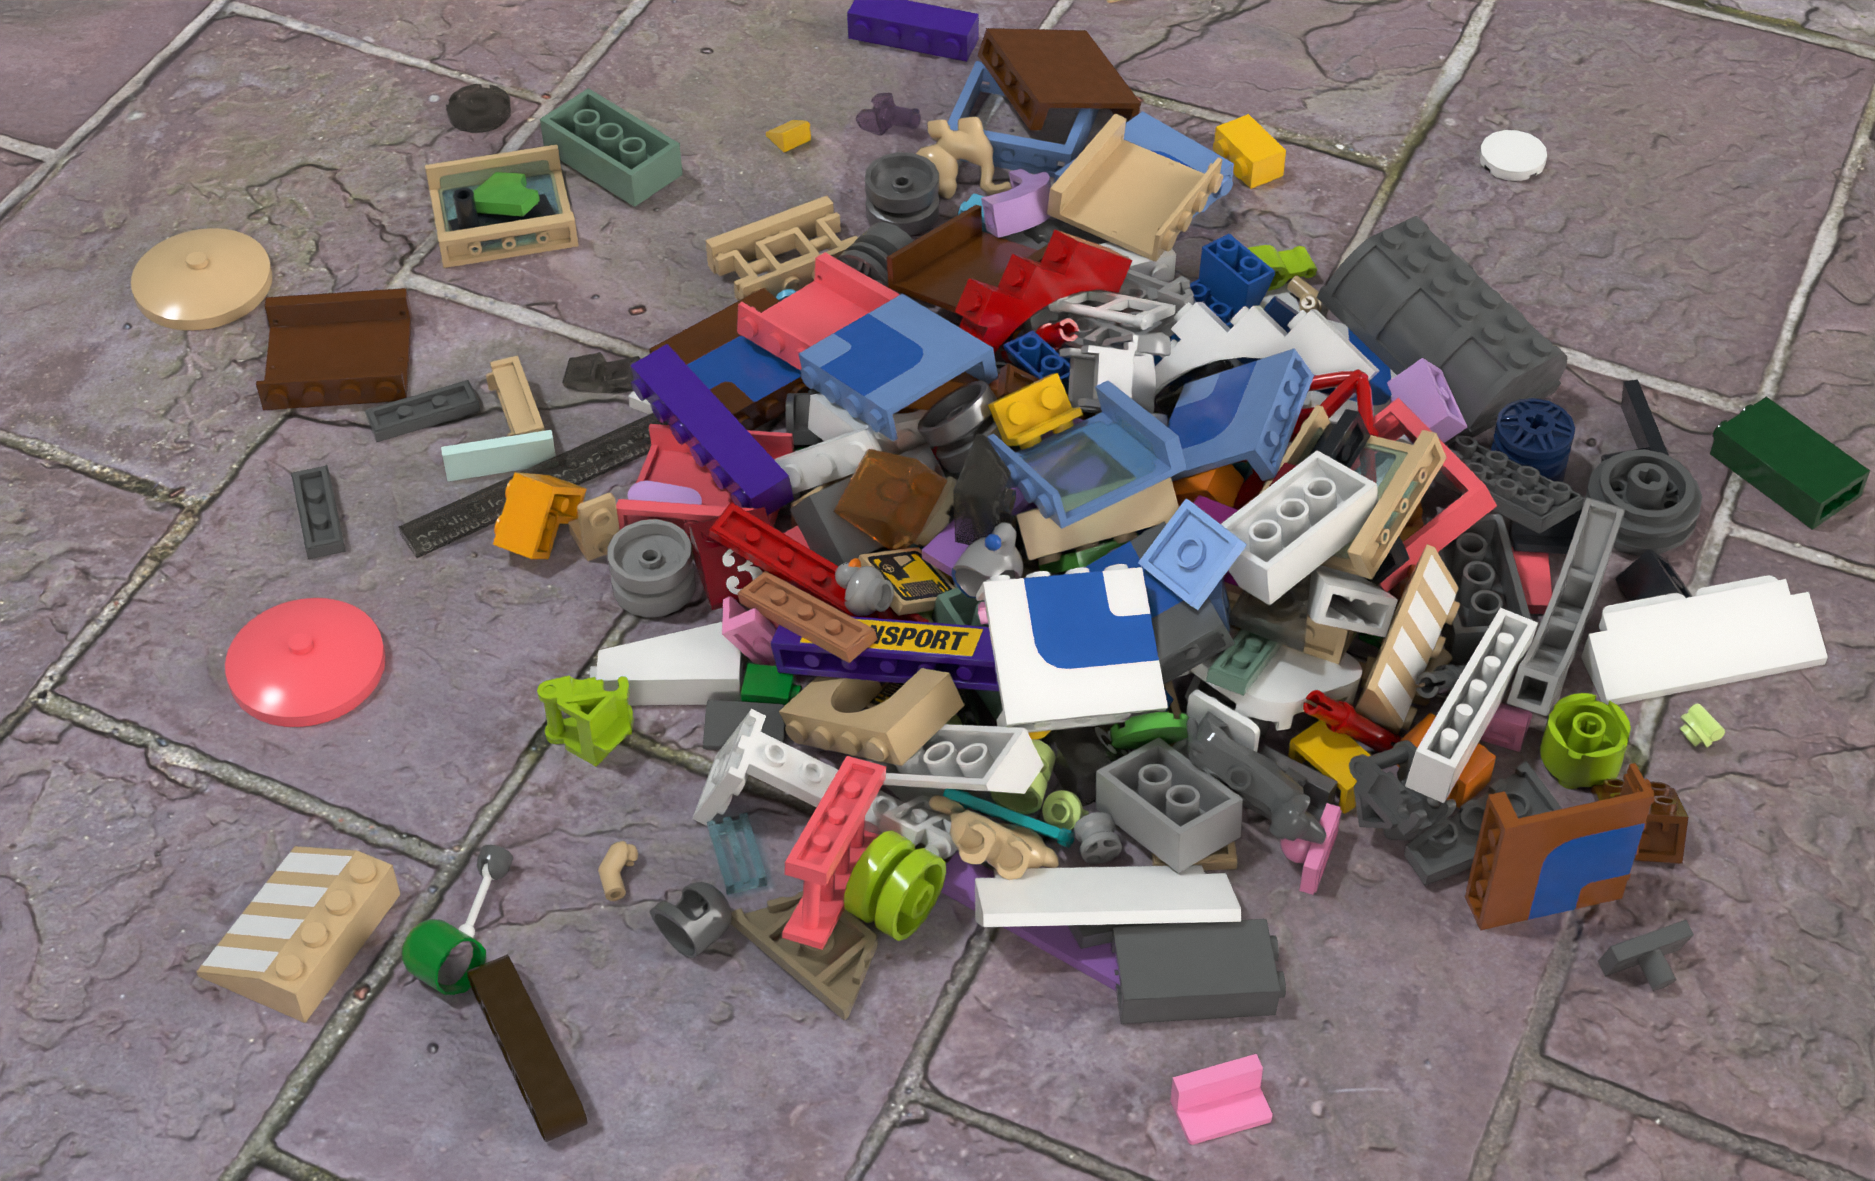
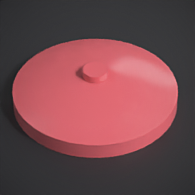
M304 598L274 606L249 621L238 632L228 649L225 661V674L233 698L252 717L276 726L306 727L339 718L355 709L367 699L382 677L385 667V649L377 625L359 608L335 599Z

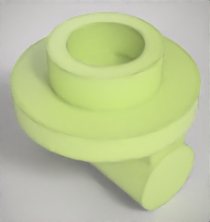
M1700 704L1693 705L1687 714L1685 713L1680 717L1684 725L1679 729L1694 747L1702 743L1708 748L1712 745L1713 741L1720 740L1725 734V729Z
M1067 790L1055 791L1048 795L1042 808L1045 822L1060 829L1062 827L1068 830L1074 829L1076 822L1089 814L1087 810L1082 808L1079 798Z

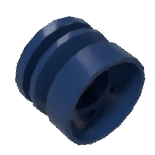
M1536 398L1516 400L1507 404L1498 414L1491 451L1503 452L1508 456L1509 460L1521 466L1533 467L1540 472V475L1554 482H1563L1575 433L1573 419L1562 407L1550 401Z

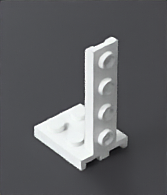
M751 709L715 756L692 819L707 826L717 813L723 815L731 802L733 794L738 796L742 791L748 774L817 807L838 769L762 733L761 729L766 716ZM879 790L865 815L864 830L881 835L883 831L879 830L878 827L882 814L905 802Z

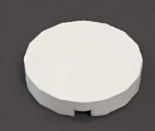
M1503 130L1492 133L1484 139L1479 157L1481 165L1483 167L1486 165L1490 169V173L1495 177L1508 181H1523L1529 179L1532 174L1536 173L1537 176L1542 172L1546 164L1547 151L1544 144L1529 133L1518 130Z

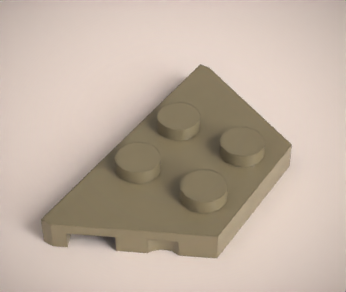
M803 891L798 892L793 897H779L767 901V907L745 914L742 908L732 912L731 925L840 1018L845 1020L849 1017L878 946V937L873 931L844 909L823 950L782 938V932L801 900Z

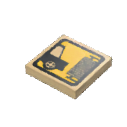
M919 547L862 554L858 557L862 566L875 567L881 572L885 580L892 583L894 596L890 607L898 616L934 610L937 595L955 588L938 568L922 559V550Z

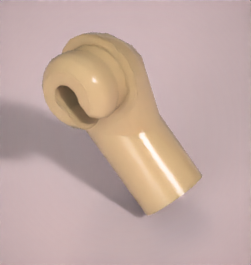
M1295 276L1289 282L1287 289L1300 299L1299 311L1304 310L1308 313L1311 309H1316L1321 312L1322 302L1316 298L1319 292L1302 278Z

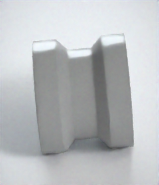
M1103 812L1091 813L1079 819L1074 825L1075 837L1082 843L1080 852L1084 861L1090 864L1105 863L1114 859L1121 852L1122 844L1119 836L1114 833L1116 826L1111 815Z

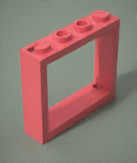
M1399 398L1373 417L1374 428L1378 430V437L1396 441L1405 434L1415 443L1422 430L1432 432ZM1440 439L1439 441L1447 457L1440 471L1464 495L1403 542L1410 559L1379 584L1385 592L1391 590L1407 577L1409 566H1416L1427 544L1435 547L1437 552H1439L1497 506L1486 485ZM1360 454L1350 468L1355 472L1361 469Z

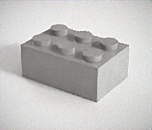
M1160 738L1147 743L1096 771V809L1111 815L1117 826L1178 873L1241 837L1243 799L1207 772L1195 766L1188 758Z

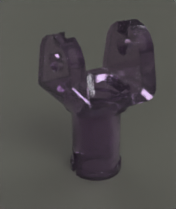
M892 93L876 94L871 100L873 102V109H863L856 116L857 124L861 129L879 136L883 135L893 125L916 129L921 120L919 109L896 106Z

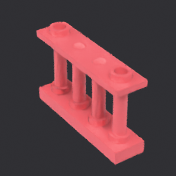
M846 756L785 861L784 875L804 880L803 896L782 932V938L823 950L845 909L844 894L853 868L866 848L879 836V834L864 830L865 815L886 779V766Z

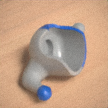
M1000 523L995 527L992 534L970 544L953 566L951 575L955 588L958 587L967 597L976 598L982 583L986 582L990 577L1009 575L1010 579L1022 578L1023 561L1015 547L1016 531L1011 524Z

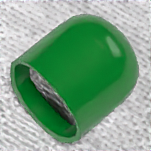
M428 919L417 924L405 938L402 946V961L408 972L444 995H456L465 993L471 988L466 971L455 984L445 985L438 982L439 969L450 955L451 950L463 941L470 942L473 947V955L466 970L468 971L485 964L486 949L480 942L440 919Z

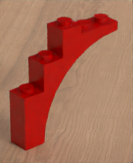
M1054 230L1041 262L1012 253L998 287L971 278L968 279L955 309L956 313L963 316L959 328L993 347L995 354L997 349L1017 327L1037 311L1060 298L1078 292L1094 290L1119 293L1133 260L1110 248Z

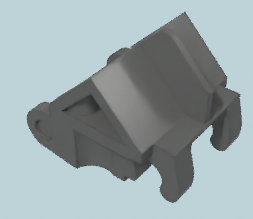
M1404 740L1396 743L1393 749L1371 756L1361 754L1350 760V773L1357 781L1354 785V794L1359 827L1383 828L1387 839L1414 840L1423 829L1442 823V821L1449 817L1456 808V802L1454 799H1449L1445 803L1441 802L1439 805L1437 800L1405 787L1417 747L1410 741ZM1397 764L1400 766L1397 771V778L1391 771L1385 773L1382 770Z

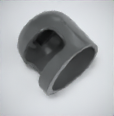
M694 882L685 886L682 890L681 899L676 905L667 901H661L649 911L656 926L668 942L679 953L688 958L697 957L727 931L732 921V911L727 899L721 891L706 882Z

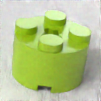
M1588 693L1572 694L1560 699L1549 714L1540 747V754L1545 767L1557 778L1558 783L1562 787L1571 790L1579 787H1592L1593 785L1603 784L1606 779H1616L1619 775L1629 741L1631 726L1625 712L1610 700L1607 705L1597 701V695Z

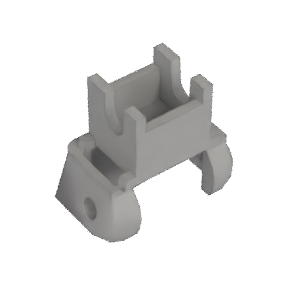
M1162 332L1142 335L1132 334L1107 338L1103 341L1102 347L1084 345L1081 346V349H1060L1059 357L1070 358L1068 398L1072 408L1080 407L1082 412L1095 413L1096 415L1101 413L1102 410L1095 386L1109 380L1167 426V415L1153 413L1156 393V372L1153 355L1170 356V338Z

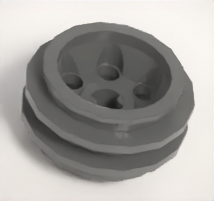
M1646 449L1627 450L1602 461L1590 475L1585 500L1588 497L1626 509L1613 548L1620 552L1637 556L1643 555L1649 549L1659 555L1683 545L1694 533L1703 498L1697 481L1679 461L1664 453Z

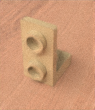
M612 493L580 503L577 506L579 518L568 522L570 534L587 561L608 555L607 547L613 536L620 531L616 500Z

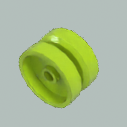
M893 830L883 832L866 848L853 868L844 894L845 910L866 923L875 921L876 928L897 941L905 940L917 931L936 904L944 885L946 862L925 848L915 850V844Z

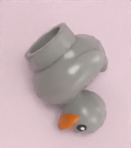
M858 558L845 562L836 569V582L840 587L846 589L845 606L852 614L868 616L875 611H885L890 606L894 596L893 585L890 581L884 579L878 569L873 566H862Z

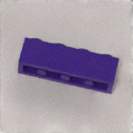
M854 0L847 12L848 39L966 62L979 40V14L909 0Z

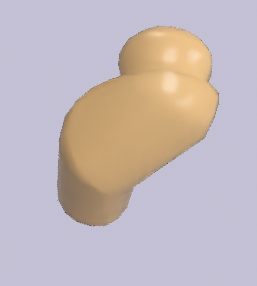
M625 841L612 844L599 866V876L605 897L609 901L620 900L626 894L620 872L624 866H633L634 861L638 859V850L633 844H626Z

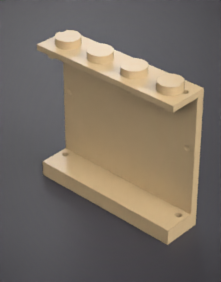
M1114 114L1050 188L1047 215L1156 262L1164 251L1169 252L1172 249L1180 231L1185 232L1188 229L1193 215L1196 212L1200 213L1204 209L1209 195L1218 192L1223 180V174H1220L1223 159L1218 157L1213 164L1210 163L1205 174L1124 140L1127 119Z

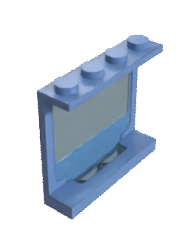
M1109 380L1095 386L1102 410L1101 413L1063 432L1054 434L1030 448L1015 453L995 434L987 436L991 448L987 456L993 459L998 473L1001 472L1006 477L1007 482L1012 488L1017 487L1028 503L1033 502L1037 505L1045 519L1051 518L1061 529L1187 469L1179 436Z

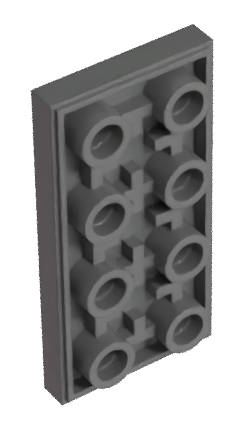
M1458 436L1445 444L1486 485L1497 505L1493 509L1494 511L1539 534L1582 509L1585 497L1572 491L1568 484L1554 482L1540 475V472L1533 467L1521 466L1509 460L1505 453L1491 451L1479 445L1477 440L1470 436ZM1440 470L1438 471L1433 480L1464 495Z

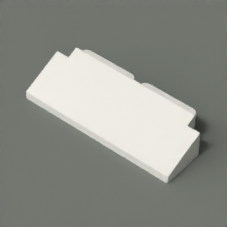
M1761 576L1703 587L1697 590L1695 596L1688 598L1679 593H1672L1608 605L1602 612L1599 624L1601 632L1588 635L1581 656L1601 701L1607 705L1609 700L1620 705L1825 665L1828 658L1809 592L1790 595L1786 579L1777 580L1773 576Z
M1191 865L1179 873L1170 866L1027 868L1021 878L1013 880L1003 878L994 869V878H975V922L983 927L1241 922V907L1226 873L1205 874L1202 865Z

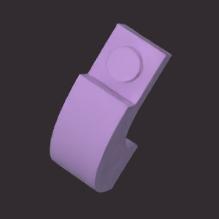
M1023 169L1010 171L1011 190L982 197L987 231L999 238L1030 229L1049 219L1051 216L1047 215L1051 183L1047 172L1032 175Z

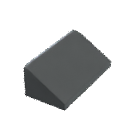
M708 700L705 713L703 749L720 750L751 709L766 716L761 732L784 743L786 724L779 711L785 705Z

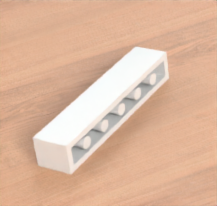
M1503 608L1499 609L1418 746L1405 787L1445 803L1513 683L1519 664L1531 646L1538 625L1537 622Z

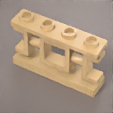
M824 196L707 239V262L711 271L714 274L717 273L719 277L733 271L738 274L741 279L734 281L735 298L738 301L762 288H765L776 297L783 290L793 289L798 291L814 281L815 258L821 255L819 254L820 251L828 249L829 251H826V253L837 258L858 237L853 236L841 241L835 233L841 232L840 215L837 212L834 213L833 202L828 196ZM818 236V238L812 239L810 241L808 240L809 238ZM795 248L802 255L781 264L774 257ZM755 258L758 259V260L753 261V262H751V263H747V261H750V260H752V259H755ZM766 271L768 272V274L762 275L760 277L757 276L758 274L764 273Z

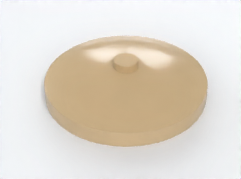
M208 228L192 230L172 236L152 247L136 264L131 276V289L138 309L152 322L176 330H205L229 324L254 310L268 294L273 275L268 254L255 239L233 230Z

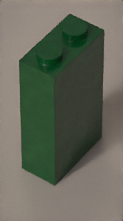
M1767 396L1754 405H1747L1731 420L1722 421L1715 428L1712 435L1714 440L1710 451L1711 456L1811 530L1860 498L1870 473L1868 468Z

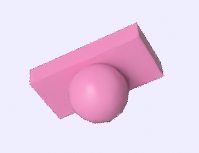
M1326 803L1319 822L1326 832V838L1322 844L1301 839L1291 841L1285 838L1280 840L1282 852L1287 859L1295 863H1304L1299 891L1314 895V892H1317L1338 835L1342 813L1339 806Z

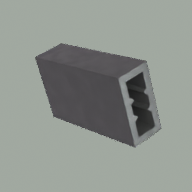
M1267 919L1241 920V922H1198L1113 927L1111 952L1116 953V963L1118 969H1115L1114 972L1115 975H1119L1120 985L1116 984L1115 989L1121 1024L1276 1015L1279 998H1283L1286 995L1283 971H1277L1275 964L1279 957L1278 940L1276 935L1270 936Z

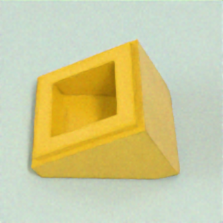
M791 120L767 131L766 137L783 152H787L811 140L810 123L803 120Z

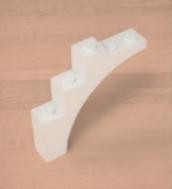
M1188 302L1174 316L1177 323L1171 328L1181 340L1177 342L1173 339L1171 341V355L1161 356L1163 359L1155 366V395L1170 382L1195 368L1224 359L1241 357L1263 359L1294 348L1314 375L1359 369L1368 375V381H1370L1380 370L1316 309H1311L1308 313L1304 310L1300 311L1287 325L1291 329L1287 333L1260 306H1252L1250 309L1246 306L1243 307L1230 321L1234 325L1230 329L1203 302H1195L1194 305ZM1354 393L1350 398L1355 397L1357 394Z

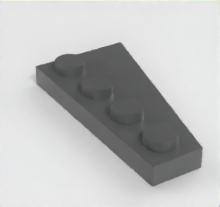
M1527 761L1516 767L1515 773L1507 779L1501 778L1489 786V791L1477 800L1471 799L1460 807V811L1450 819H1445L1442 823L1432 826L1406 844L1404 856L1425 886L1472 867L1488 795L1505 791L1518 818L1562 809Z

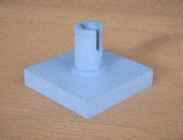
M1186 498L1138 564L1190 606L1198 610L1247 544Z

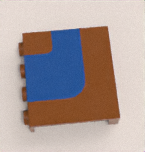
M1636 763L1629 764L1627 774L1623 776L1624 784L1619 797L1518 818L1505 791L1488 795L1465 893V899L1480 931L1622 899L1627 881L1631 876L1630 871L1634 858L1638 854V845L1642 832L1646 828L1649 809L1654 802V791L1651 788V783L1648 779L1643 778Z

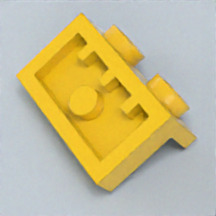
M1058 373L1050 374L988 404L1003 442L1007 446L1019 445L1021 450L1042 442L1040 435L1052 430L1053 434H1057L1073 427L1074 423L1072 420L1083 415L1080 407L1072 408Z

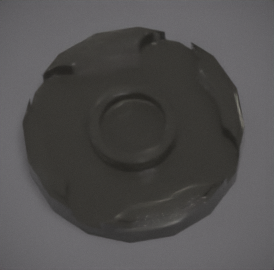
M481 84L462 87L450 96L449 104H446L448 120L452 126L460 131L470 133H483L497 129L505 124L511 116L510 97L506 91L495 85H489L490 88H482Z

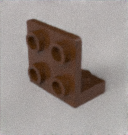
M1606 779L1601 785H1593L1591 792L1595 801L1619 797L1624 780ZM1652 781L1650 783L1654 791V802L1650 806L1646 819V828L1642 832L1638 845V854L1634 860L1683 864L1689 817L1674 788H1670L1668 784Z

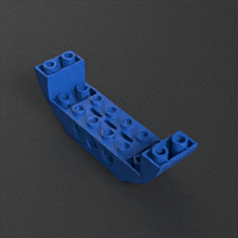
M1227 234L1202 246L1199 279L1190 283V288L1194 294L1195 302H1203L1231 329L1234 325L1230 321L1243 307L1246 306L1250 309L1252 306H1259L1273 280L1275 271L1231 234ZM1033 330L1004 344L1008 358L1018 369L1038 379L1058 373L1066 393L1069 394L1070 358L1059 357L1060 353L1056 352ZM1176 334L1169 337L1170 342L1173 339L1177 342L1181 340ZM1153 355L1156 366L1163 358L1160 355ZM1210 364L1191 370L1190 372L1170 382L1167 386L1195 373L1196 371Z

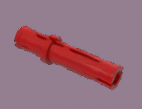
M1066 318L1051 325L1052 323L1043 324L1035 332L1056 351L1062 344L1076 340L1078 335L1073 333L1079 332L1075 321ZM1001 351L1003 360L1006 363H1012L1006 351Z
M1319 690L1310 692L1306 697L1307 700L1317 705L1316 708L1305 702L1303 704L1305 713L1325 722L1329 730L1338 734L1344 733L1379 753L1393 749L1391 742L1396 744L1402 739L1401 736L1356 713L1354 707L1349 703L1337 702Z

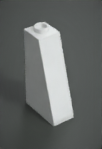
M1322 565L1290 589L1315 623L1386 637L1398 601V599L1364 577Z
M722 622L598 650L597 666L590 667V678L602 679L605 691H615L618 689V678L621 676L627 677L630 689L628 704L631 706L707 705L708 700L741 702L744 654L722 635Z

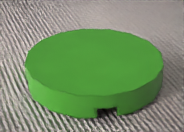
M1169 712L1133 716L1125 721V727L1120 729V724L1117 723L1111 727V743L1115 748L1138 749L1157 738L1162 739L1167 744L1182 741L1188 737L1186 724L1190 717L1185 713H1181L1179 715L1180 719H1174V714Z

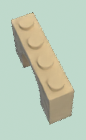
M921 668L890 698L863 711L861 710L882 691L879 681L817 676L786 704L779 713L786 724L785 730L787 735L797 744L902 766L964 706V703L950 673Z

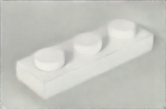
M871 425L775 458L774 460L789 475L792 492L796 494L882 463L885 460V456Z

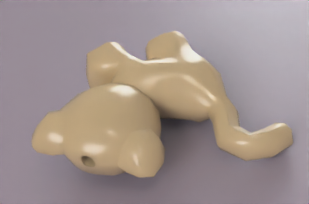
M979 117L958 119V130H951L947 120H934L927 123L928 134L937 142L931 146L921 147L916 154L926 157L935 164L939 172L938 194L941 197L951 199L955 194L957 188L956 177L958 175L957 160L960 159L981 166L980 188L988 196L1012 189L1011 183L1008 181L994 185L992 182L995 170L993 147L988 137L984 134Z
M934 795L929 800L932 810L950 816V836L959 850L961 860L970 864H981L986 860L996 869L999 875L1008 880L1021 878L1027 868H1040L1041 866L1048 868L1058 867L1057 855L1054 850L1044 844L1037 832L1018 825L998 824L978 813L966 810L958 802L940 795Z

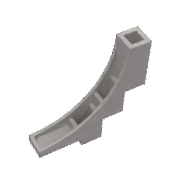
M1586 498L1548 607L1527 654L1519 664L1507 701L1508 704L1547 716L1558 702L1569 666L1575 660L1586 623L1592 618L1603 584L1602 580L1626 509L1592 498Z

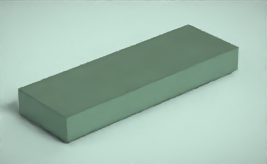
M1250 620L1247 621L1233 638L1235 644L1224 650L1208 669L1205 682L1244 696L1281 648L1285 634Z

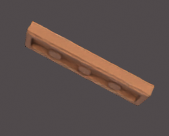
M766 571L737 593L742 605L750 609L756 608L764 617L848 663L877 641L875 629Z

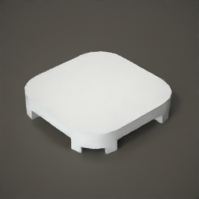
M1230 628L1229 634L1232 639L1239 631ZM1281 646L1244 696L1214 684H1208L1236 703L1235 712L1247 718L1253 717L1263 721H1272L1278 731L1290 729L1293 716L1304 712V702L1317 707L1315 703L1306 699L1307 695L1314 690L1323 692L1326 696L1337 702L1343 701L1353 705L1362 675V668L1359 662L1347 652L1341 662L1336 664ZM1222 652L1178 677L1193 673L1203 681H1206L1208 669Z

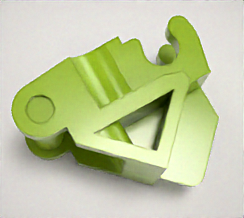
M569 675L542 682L537 688L539 700L544 703L547 726L545 728L547 741L551 744H565V750L597 767L627 735H632L634 717L632 707L628 704L630 689L627 677L621 676L618 678V689L615 691H605L604 681L602 679L596 680L595 677L579 680ZM562 711L572 717L563 719Z

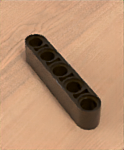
M507 954L466 971L474 996L543 1140L548 1142L587 1125V1117L579 1096L509 955Z

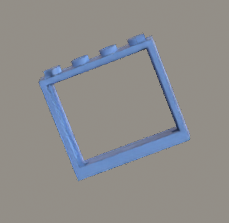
M980 61L975 62L947 122L951 130H958V119L969 117L980 91L1005 96L994 78ZM982 81L990 82V85L982 84ZM1076 108L1080 110L1065 145L983 130L993 147L994 167L1010 170L1023 169L1032 174L1047 172L1050 177L1054 178L1055 172L1063 168L1058 166V161L1065 162V166L1077 158L1083 151L1099 109Z

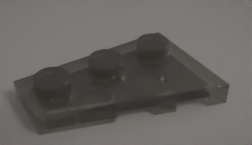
M1311 573L1271 605L1266 604L1243 589L1229 614V624L1304 652Z

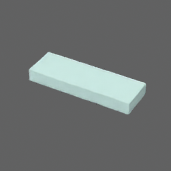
M552 430L441 447L447 481L557 464Z

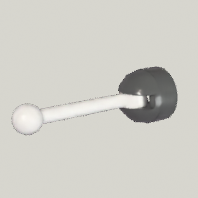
M484 845L478 856L476 867L483 880L466 923L459 927L460 931L472 938L475 935L473 926L491 880L503 878L512 864L513 856L506 849L496 845Z

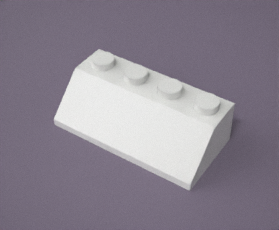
M1315 451L1221 523V525L1247 544L1228 571L1240 588L1266 604L1271 605L1358 535L1378 503L1377 484L1325 454Z
M945 724L902 766L872 759L866 760L886 766V779L883 785L1025 794L1044 766L1026 728Z

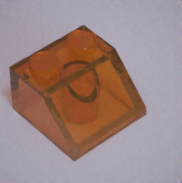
M868 449L833 512L889 550L905 549L916 542L948 480L917 459Z

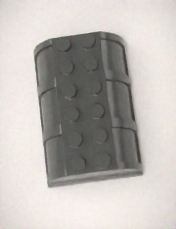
M1417 216L1366 239L1344 260L1327 285L1321 287L1316 297L1396 375L1421 358L1441 369L1467 425L1466 429L1458 433L1459 436L1464 435L1473 438L1496 425L1499 412L1511 402L1528 398L1543 400L1554 394L1561 384L1559 379L1567 365V355L1559 347L1553 346L1551 341L1539 333L1514 305L1507 303L1497 291L1493 290L1476 274L1469 263L1461 256H1457Z

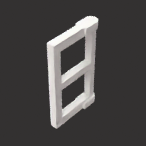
M1100 290L1078 292L1049 304V310L1052 312H1068L1133 325L1135 328L1142 330L1152 327L1153 323L1174 315L1176 305ZM1086 300H1092L1106 304L1101 305L1099 307H1092L1081 305L1079 303L1084 302ZM1126 308L1143 310V312L1137 315L1122 313L1119 311L1124 310Z

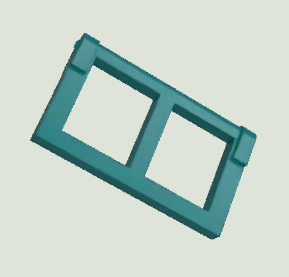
M945 789L942 795L958 802L965 809L969 807L1014 825L1028 828L1057 840L1058 844L1070 848L1074 842L1075 833L1063 827L1060 829L974 797L966 791Z

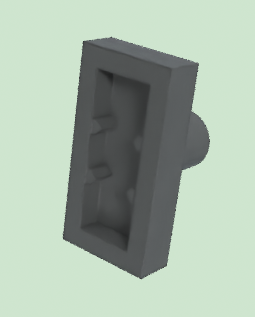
M1683 920L1610 946L1598 960V963L1605 977L1640 965L1652 990H1660L1677 980L1664 955L1680 950L1694 934L1687 921Z

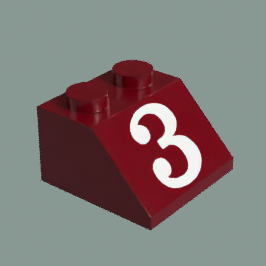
M764 507L747 511L771 526ZM718 518L689 524L693 558L712 610L723 608V599L730 596L741 604L737 593L765 572L764 569L709 537V529Z

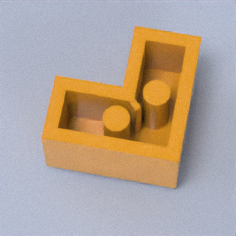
M514 472L513 478L509 481L505 490L506 502L503 512L495 523L494 533L496 535L493 545L530 559H549L559 524H568V522L578 519L577 506L583 503L587 489L550 475Z

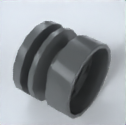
M886 222L874 223L836 259L888 287L887 256L914 240L896 225Z

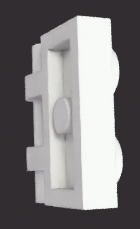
M923 794L882 814L878 829L883 832L893 830L909 839L915 845L923 843L927 845L925 847L926 850L941 857L943 860L952 856L958 850L950 836V816L932 810L929 805L931 798Z

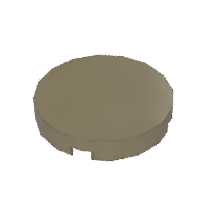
M949 476L932 491L911 524L908 532L909 541L918 547H923L943 531L949 523L951 516L948 514L951 507L954 506L956 508L961 502L964 494L962 483Z

